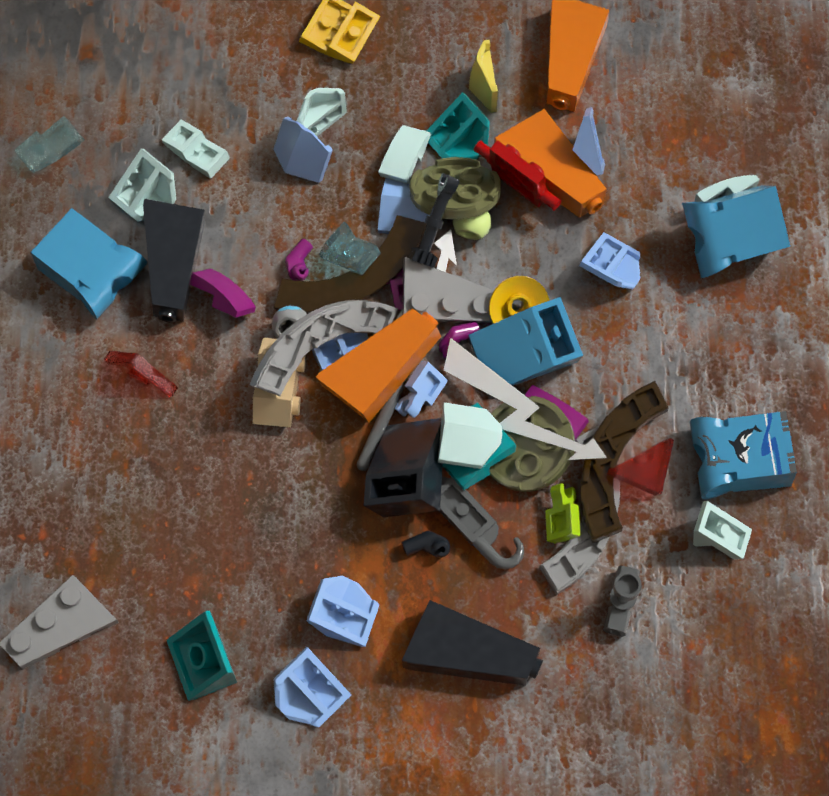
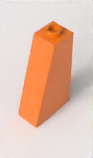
M552 0L549 31L547 104L553 105L559 110L575 112L607 27L609 9L578 0Z
M545 109L494 138V143L498 140L505 146L510 144L518 150L521 158L526 162H534L539 165L545 173L548 191L561 199V205L580 218L587 213L594 214L603 207L607 191L606 187L573 151L574 146Z
M412 308L320 371L316 379L322 387L370 423L442 337L437 328L439 323L427 312L424 311L420 314Z

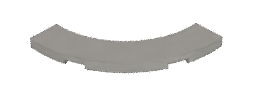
M348 300L329 304L308 313L286 329L272 344L258 365L249 385L281 397L289 378L302 362L301 359L310 350L318 348L344 333L376 334L394 321L398 308L368 300Z
M599 426L577 437L575 442L586 445L593 439ZM616 467L613 489L615 506L618 513L620 480L618 467ZM583 517L580 522V537L570 539L557 554L540 565L541 571L556 596L571 587L585 575L603 552L610 538L608 537L592 544Z

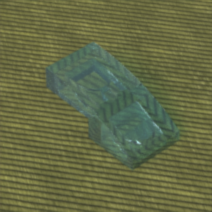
M63 116L42 135L38 131L33 133L14 151L34 173L56 162L79 146L85 139L72 123Z

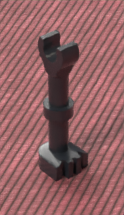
M442 173L438 183L436 201L430 216L427 215L424 221L427 225L419 247H413L410 250L408 258L412 261L435 268L438 258L430 250L438 228L442 229L444 221H442L448 201L452 198L459 185V180L455 177Z

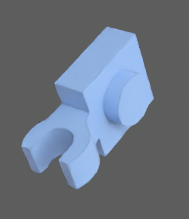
M421 361L405 384L410 393L399 400L395 409L404 417L408 413L412 418H415L423 404L433 405L448 380L428 361Z

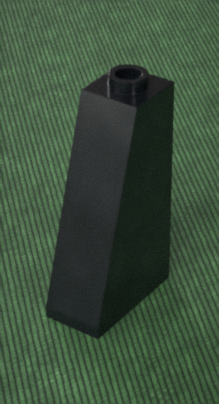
M144 199L143 212L153 316L158 317L164 322L172 323L176 322V320L184 322L192 286L190 285L191 275L195 272L205 225V210Z
M429 600L404 654L402 667L413 671L526 686L529 677L536 679L543 660L538 658L540 653L539 647Z

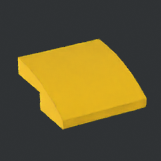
M322 0L299 42L325 55L353 64L380 16L356 1L351 6L343 0Z

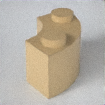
M263 338L258 353V365L277 339ZM306 355L301 359L302 362L289 378L281 397L255 387L253 394V424L291 427L293 415L299 416L301 397H297L296 394L299 372H304Z

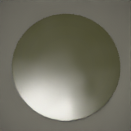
M449 157L435 160V165L423 170L418 169L412 175L409 182L412 203L420 211L430 215L437 198L438 183L442 173L459 180L457 190L448 201L443 219H465L483 214L496 205L501 195V180L495 170L491 171L481 166L478 160L464 157Z
M527 397L540 408L525 421L575 441L572 425L558 406L541 397ZM502 403L491 415L500 423L517 409ZM503 430L516 444V452L491 466L490 476L499 484L511 490L520 492L540 490L551 485L563 475L571 462L568 459L573 456L574 451Z

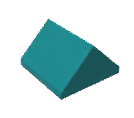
M204 611L166 640L188 701L237 683L218 628L210 611Z

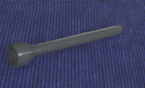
M409 376L381 408L357 461V468L360 471H366L369 468Z

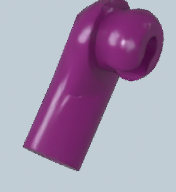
M303 238L285 259L288 276L294 281H303L309 274L304 259L313 249V246Z
M476 322L452 327L439 343V351L443 353V357L446 359L450 338L459 344L462 340L469 339V334L480 330L479 325Z

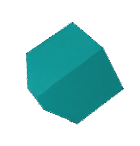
M462 92L427 129V132L431 134L428 143L441 158L464 157L477 160L481 155L474 152L473 149L480 140L488 146L490 121L469 97Z

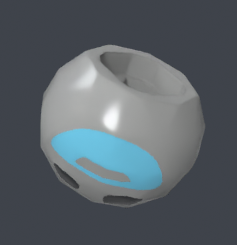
M288 305L280 308L272 318V331L275 337L278 339L286 329L307 315V313L298 306Z

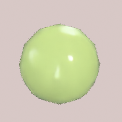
M487 211L471 218L453 219V226L459 236L478 240L488 234L491 228V217Z

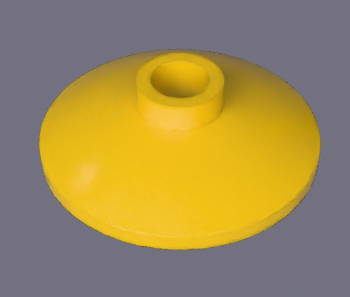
M527 276L507 278L494 289L490 297L489 314L491 321L494 324L530 307L550 301L548 293L533 278ZM515 300L521 301V307L518 310L512 309V303Z

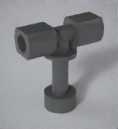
M622 565L618 566L613 589L610 593V601L613 606L608 607L603 628L604 632L621 637L626 636L631 615L629 609L635 605L637 596L642 588V582L639 578L640 571L638 569Z

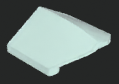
M316 88L309 91L304 98L297 122L318 136L347 113L345 92L340 88Z
M141 148L108 198L137 222L144 221V199L171 204L175 203L174 173L145 149Z
M444 402L438 462L481 469L501 445L502 426L487 409Z

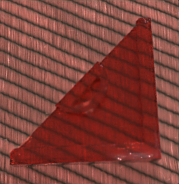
M109 351L104 358L107 364L129 368L128 375L146 385L152 383L168 397H173L178 389L175 384L138 353Z
M669 438L657 443L609 469L607 474L654 496L661 495L674 440Z

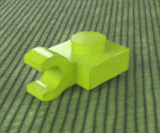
M562 483L551 486L550 494L553 508L545 510L547 541L556 544L580 537L579 505L573 504L576 500L575 488L564 489V484Z

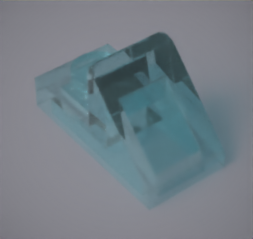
M343 222L325 242L319 256L321 259L363 275L381 252L375 244L355 237L348 224Z

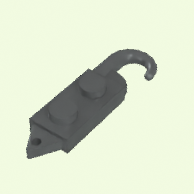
M442 476L439 512L490 564L504 570L517 566L523 559L525 551L521 540L518 537L513 539L516 545V553L513 557L504 558L500 556L491 546L498 536L499 527L497 522L467 490L463 491L452 477Z

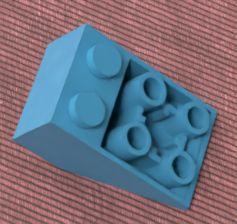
M561 297L530 307L468 335L476 358L512 386L578 363L583 357Z

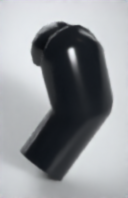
M432 531L422 532L401 542L407 557L422 550L441 558L447 556L450 552L449 541Z

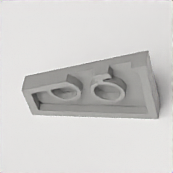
M407 257L403 259L402 315L413 308L420 314L424 311L427 312L437 322L493 324L489 314V301L494 290L412 261Z
M72 575L0 641V646L22 669H25L60 652V649L78 640L81 642L91 637V634L105 627L114 626L119 622Z

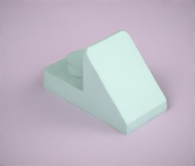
M703 501L694 529L693 545L713 546L733 559H744L752 529L710 502Z

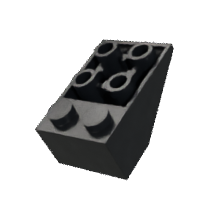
M442 418L387 425L366 473L365 507L382 517L440 511L443 463L438 462Z

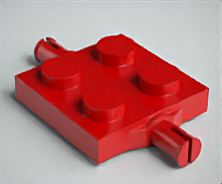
M482 140L475 145L474 152L487 160V163L492 167V171L495 170L502 181L538 208L542 203H545L553 211L560 206L562 200L546 188L543 169L534 162L528 163L522 159L518 150L512 145L507 144L505 146L498 140L491 148L483 143Z

